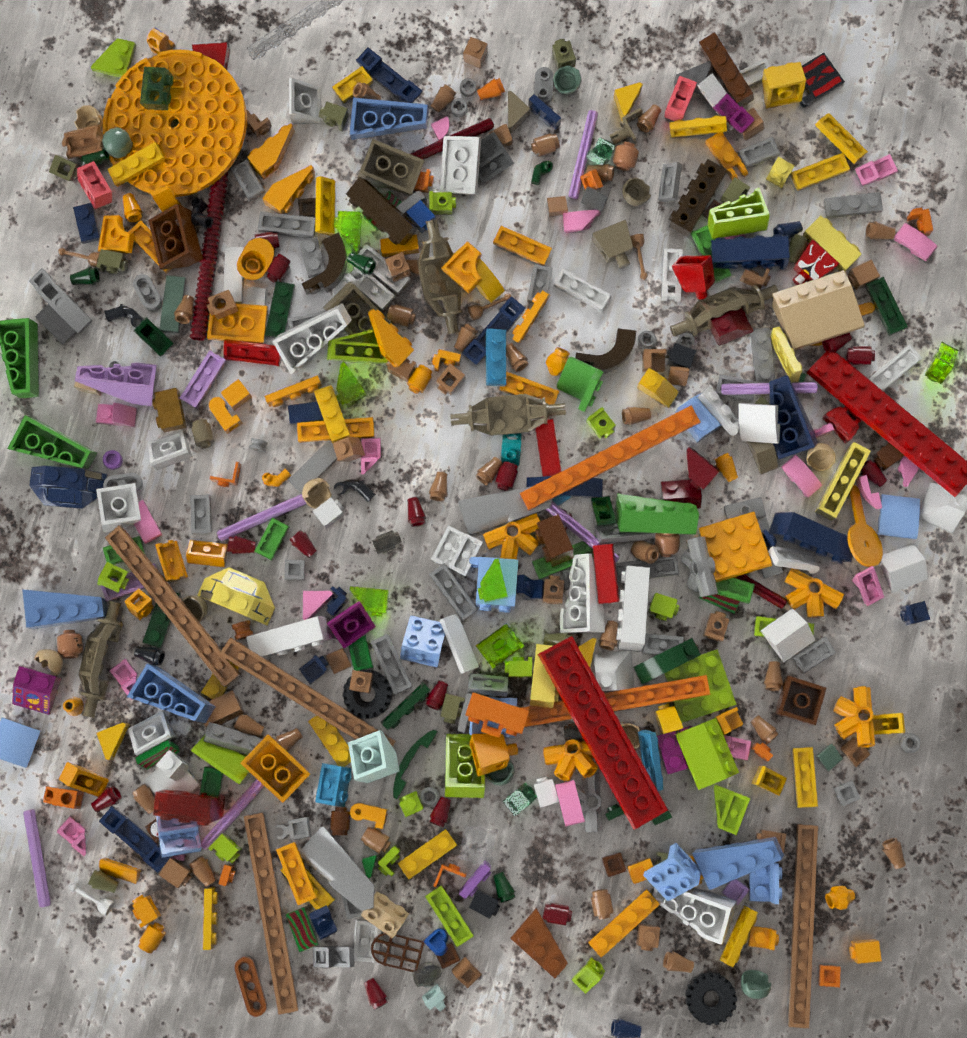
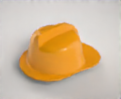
M255 238L246 244L237 261V270L242 277L248 280H258L263 277L274 257V249L271 243L262 238Z

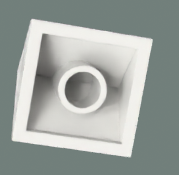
M289 78V116L292 124L321 123V118L319 117L321 87Z
M183 429L147 443L150 463L156 470L193 457Z
M914 544L882 556L880 566L891 593L928 579L926 559Z
M793 608L761 630L783 663L815 641L808 623Z
M163 710L128 728L136 756L143 754L166 740L176 738Z

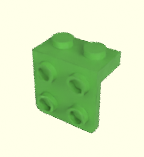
M569 357L557 383V389L580 399L581 403L578 409L585 412L588 406L592 407L596 400L594 394L595 391L599 392L603 384L601 378L604 372L574 357Z

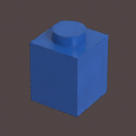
M421 200L406 212L407 218L419 228L418 230L421 233L428 232L426 221L436 220L435 215Z

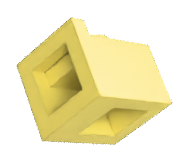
M778 156L766 180L782 188L790 176L794 165Z

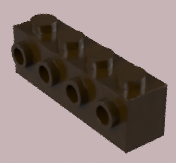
M707 159L705 164H700L696 171L698 174L695 180L691 179L687 187L689 189L687 195L683 194L678 202L680 207L677 211L673 210L668 219L671 221L669 225L671 229L689 238L722 182L727 169Z
M359 177L347 191L346 195L350 198L348 201L356 208L359 206L363 210L362 214L367 219H373L376 222L375 226L381 232L388 233L390 235L388 237L389 240L395 245H405L419 229L367 179Z

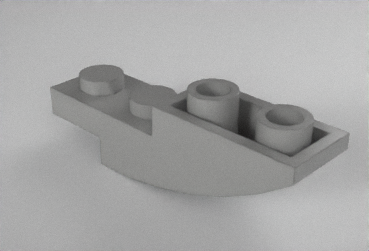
M43 268L29 280L41 297L78 334L92 322V319Z

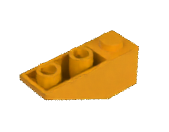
M292 123L281 127L275 136L267 138L261 147L255 148L249 153L247 157L249 163L263 180L279 168L295 132Z
M310 165L274 183L262 198L264 204L278 214L289 213L293 207V202L304 193L305 186L314 180V167Z
M374 309L370 310L368 315L381 354L394 367L400 366L414 351L411 347L412 343L406 337L402 338L398 334L399 330L393 324H388L384 320L385 316L379 310L375 311Z

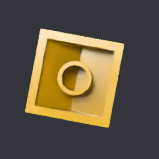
M790 62L781 66H771L763 70L762 86L766 109L802 101L806 78L801 62Z

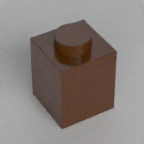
M888 443L872 457L878 467L885 471L905 455Z

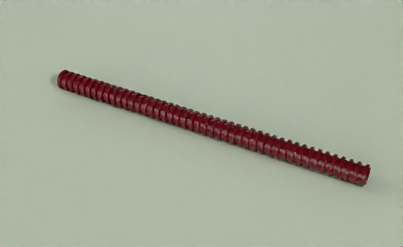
M228 171L210 187L211 192L209 193L210 198L207 205L209 209H207L208 215L206 216L212 217L213 225L209 229L204 227L205 232L203 235L205 237L203 238L204 243H202L203 249H201L203 259L200 260L201 265L198 272L200 277L197 278L199 282L196 285L198 288L196 289L197 294H195L197 299L194 300L196 305L193 307L195 311H193L194 317L191 323L193 328L190 329L192 334L189 336L197 341L207 339L205 336L207 334L206 329L208 328L207 323L209 322L207 317L210 315L207 305L210 304L208 298L213 294L211 289L214 287L212 283H214L213 278L216 271L214 267L217 265L215 261H217L216 255H218L217 250L219 249L217 244L220 243L218 238L221 236L219 233L221 232V221H223L221 216L224 214L222 210H224L223 205L225 204L224 199L227 192L225 188H227Z

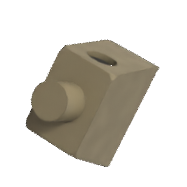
M626 220L592 234V241L607 263L616 260L620 269L630 265L627 255L632 253L633 245Z

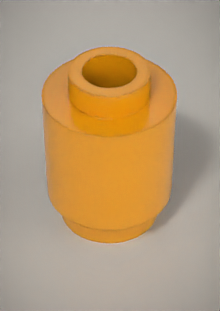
M421 364L418 368L416 367L407 382L408 389L415 394L423 393L432 378V370Z
M154 922V924L149 923L139 940L138 947L152 954L154 950H157L166 935L165 927L157 922Z

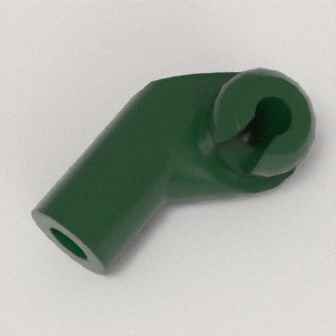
M543 161L534 167L531 184L540 185L541 177L553 169L551 161Z

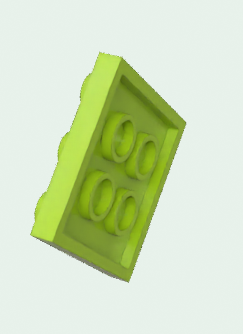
M718 649L701 654L664 673L666 682L707 675L710 695L673 701L681 723L737 705Z

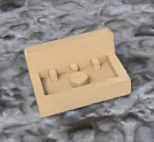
M377 891L374 895V908L364 910L361 917L391 938H394L409 913L403 907L390 901L386 895L380 894Z

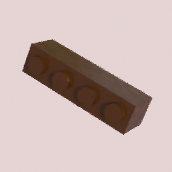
M714 32L699 41L700 50L707 61L711 62L713 71L728 95L740 107L753 101L752 90L717 34Z

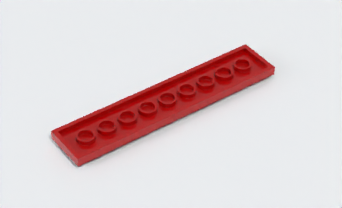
M829 348L807 371V374L953 497H956L967 485V460L837 352L829 353Z
M571 636L537 654L633 830L668 811L573 637Z

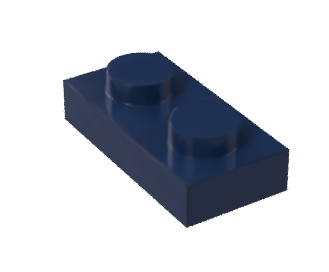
M535 94L529 98L528 106L530 111L535 115L538 114L543 118V122L548 127L552 126L556 130L561 125V117Z
M87 203L73 207L82 244L100 240L93 205Z

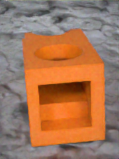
M46 786L43 802L55 806L81 809L84 792Z

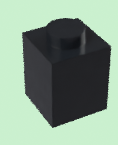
M675 343L673 348L669 347L665 358L669 359L667 365L685 367L690 370L696 350Z
M478 888L469 908L490 919L492 915L496 916L500 909V905H498L499 899Z

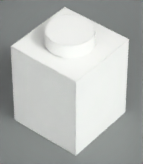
M329 498L316 508L313 513L327 529L344 515L341 511L344 507L338 500L334 501L332 498Z
M170 750L156 764L169 778L178 781L190 768L180 756Z
M547 776L536 779L537 783L533 784L540 808L559 802L553 779L548 780Z

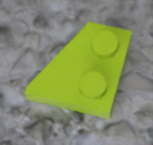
M117 38L92 64V71L121 78L130 69L136 43Z
M715 784L714 794L718 828L737 836L750 798Z

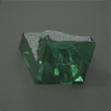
M600 137L595 147L588 151L586 158L603 166L609 162L615 149V144Z
M523 783L502 802L516 816L529 806L537 796L532 787Z

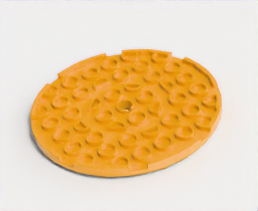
M191 50L162 51L158 55L148 59L144 58L136 63L116 83V89L111 98H108L104 110L103 135L111 128H122L129 134L133 146L130 153L125 157L115 158L110 156L109 159L112 165L119 163L154 142L159 145L165 161L129 180L128 182L134 187L151 194L157 187L168 185L173 190L175 197L187 196L214 184L233 165L245 139L247 110L243 94L237 82L216 60ZM178 119L179 124L173 129L170 124L172 120Z

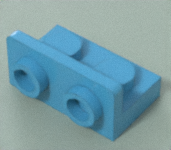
M322 763L315 802L345 807L348 799L349 782L352 777L351 768Z

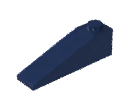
M785 375L770 381V405H778L777 424H780L779 443H773L778 459L815 447L818 444L817 438L789 376Z

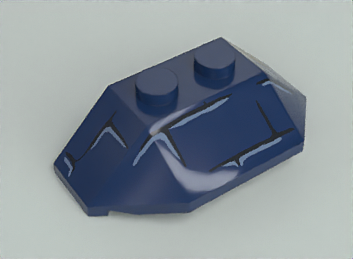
M37 466L31 469L29 486L44 506L83 509L98 498L96 489L104 488L103 483L108 474L78 468Z

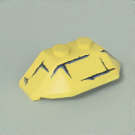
M230 567L206 577L197 595L267 626L275 610L265 582Z

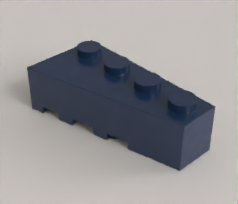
M776 234L772 237L757 235L753 238L739 236L734 239L716 238L711 240L713 268L737 269L738 266H742L744 269L753 270L757 266H762L764 270L780 267V270L786 271L790 258L788 236Z
M795 512L775 513L768 532L769 534L772 533L774 537L798 545L802 549L811 550L818 556L832 558L831 561L837 564L852 561L853 555L848 545L847 535Z

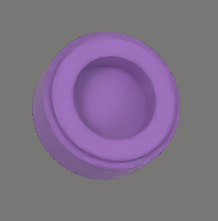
M109 450L103 455V464L108 469L116 470L121 467L123 458L119 452Z

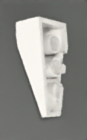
M592 554L574 555L569 575L571 581L569 589L565 591L564 595L567 598L565 606L561 608L560 633H604L605 613L603 604H599L596 572Z
M654 888L653 897L660 903V906L682 919L685 925L695 929L702 938L721 945L723 944L733 919L737 904L736 900L720 894L692 888L667 901Z

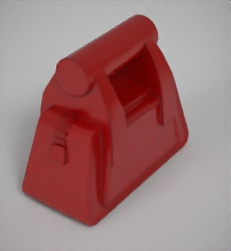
M842 406L834 408L822 417L827 424L833 425V431L845 444L856 435L859 429L858 423L863 421L846 406L844 408ZM847 411H849V412L854 416V418L856 419L855 421H854V419L847 413Z

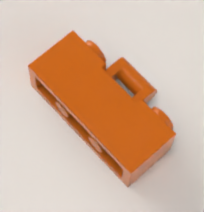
M473 692L465 716L468 717V721L476 724L482 721L481 732L500 738L502 729H506L505 733L512 736H517V733L522 734L529 711ZM488 721L499 724L498 729L488 726Z

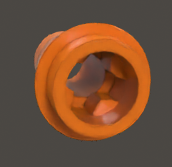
M494 78L477 90L481 101L502 96V93L505 92L500 78L496 80Z

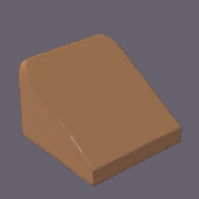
M507 124L489 132V134L495 132L504 147L512 145L513 140Z
M566 196L547 198L549 217L568 213Z
M671 366L668 372V381L672 385L686 386L689 369Z
M344 648L325 656L334 674L352 666Z
M852 737L840 748L855 767L870 755L866 748L857 746L856 737Z
M466 957L452 969L455 977L466 988H469L482 975Z

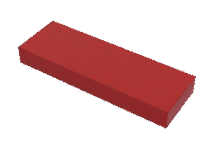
M227 339L224 341L223 358L226 360L280 366L281 356L275 345Z
M548 419V424L543 423L535 428L542 477L554 476L561 472L553 419Z
M613 544L593 546L599 604L619 602Z

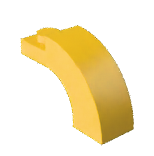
M479 259L477 272L482 281L476 287L480 294L492 303L505 290L488 266Z

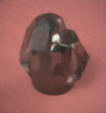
M430 961L423 963L416 971L412 972L413 980L417 987H432L442 974L441 968Z

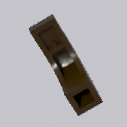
M339 232L322 240L329 257L328 265L321 274L301 283L306 295L316 294L322 287L328 293L344 277L347 268V253Z
M618 328L615 345L609 352L603 355L576 352L575 358L603 371V374L612 372L623 365L629 358L637 331Z

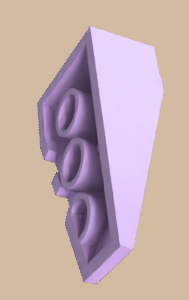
M131 363V366L121 367L120 364H113V367L104 368L101 365L77 366L75 381L132 404L152 406L157 365Z

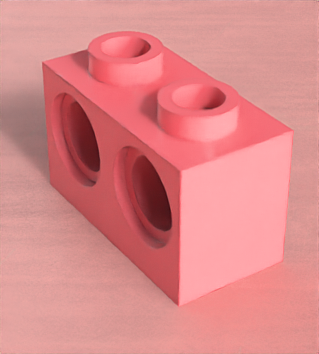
M679 76L664 114L665 118L672 121L683 120L697 82Z
M93 161L77 168V180L94 209L112 203V191L95 162Z

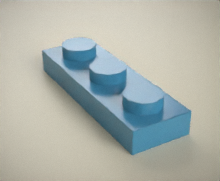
M487 329L486 386L505 387L506 330Z
M648 730L639 731L642 764L657 791L664 790L656 732Z

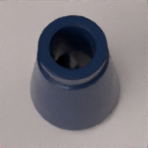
M800 221L777 224L773 228V234H782L790 239L795 234L802 232L803 227Z
M620 1018L617 1020L613 1019L611 1036H615V1038H640L641 1026Z

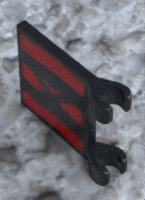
M825 53L802 65L806 78L805 89L809 95L802 98L800 105L802 108H806L845 82Z

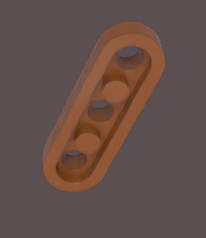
M242 957L235 963V973L247 1012L251 1016L258 1017L266 1011L267 1001L254 960L250 957ZM243 963L249 965L248 970L242 968ZM250 982L254 983V989H249L248 984ZM255 1002H259L261 1004V1007L259 1009H256L254 1007Z

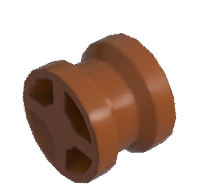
M250 620L231 625L232 629L235 630L236 635L234 637L236 641L254 635L250 629Z

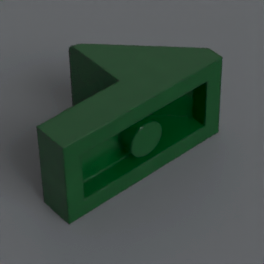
M147 317L134 329L138 337L160 357L174 344Z
M610 496L591 498L594 527L616 524Z

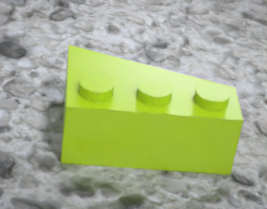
M760 188L754 189V192L747 196L745 194L739 196V199L736 201H728L709 210L707 226L712 239L767 230L770 214Z
M373 329L328 341L327 360L373 364L388 363V360L380 352Z

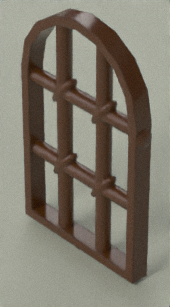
M381 933L374 938L371 944V954L376 962L383 966L417 973L424 941L396 934V937L406 939L405 946L392 942L393 938L391 937L389 942L378 939L381 936L387 935L386 933ZM409 940L420 942V950L408 946ZM375 942L386 944V953L373 950ZM390 947L402 948V957L391 954L389 952ZM406 951L418 952L417 960L407 958L405 956ZM374 953L383 955L384 961H379ZM387 958L399 959L400 965L387 964ZM403 962L416 963L415 969L403 968Z

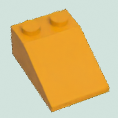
M269 734L240 762L282 803L310 775L309 771Z

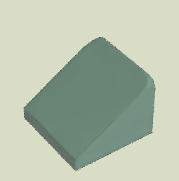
M829 744L815 756L827 771H830L843 759L833 744Z

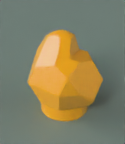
M556 347L555 351L547 357L545 363L551 375L558 376L563 371L570 355L567 350Z
M834 886L825 895V899L831 909L843 910L847 909L855 899V893L853 890L847 889L846 886Z

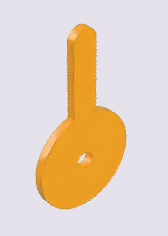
M853 485L849 494L856 524L852 525L848 531V545L852 555L861 565L874 567L882 560V544L875 530L866 524L860 491L856 485Z

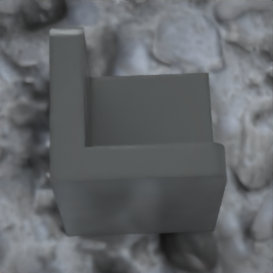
M605 184L602 191L586 187L581 203L602 211L612 187Z

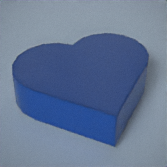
M436 929L424 940V943L435 955L442 956L448 949L446 945L448 934L444 929Z

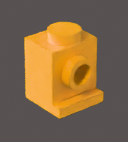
M139 588L124 601L129 612L139 621L147 617L154 608L152 599ZM139 598L140 600L134 605L133 603Z
M142 894L132 901L134 903L132 905L134 908L133 914L137 920L142 921L139 924L140 928L162 916L150 895L144 897Z

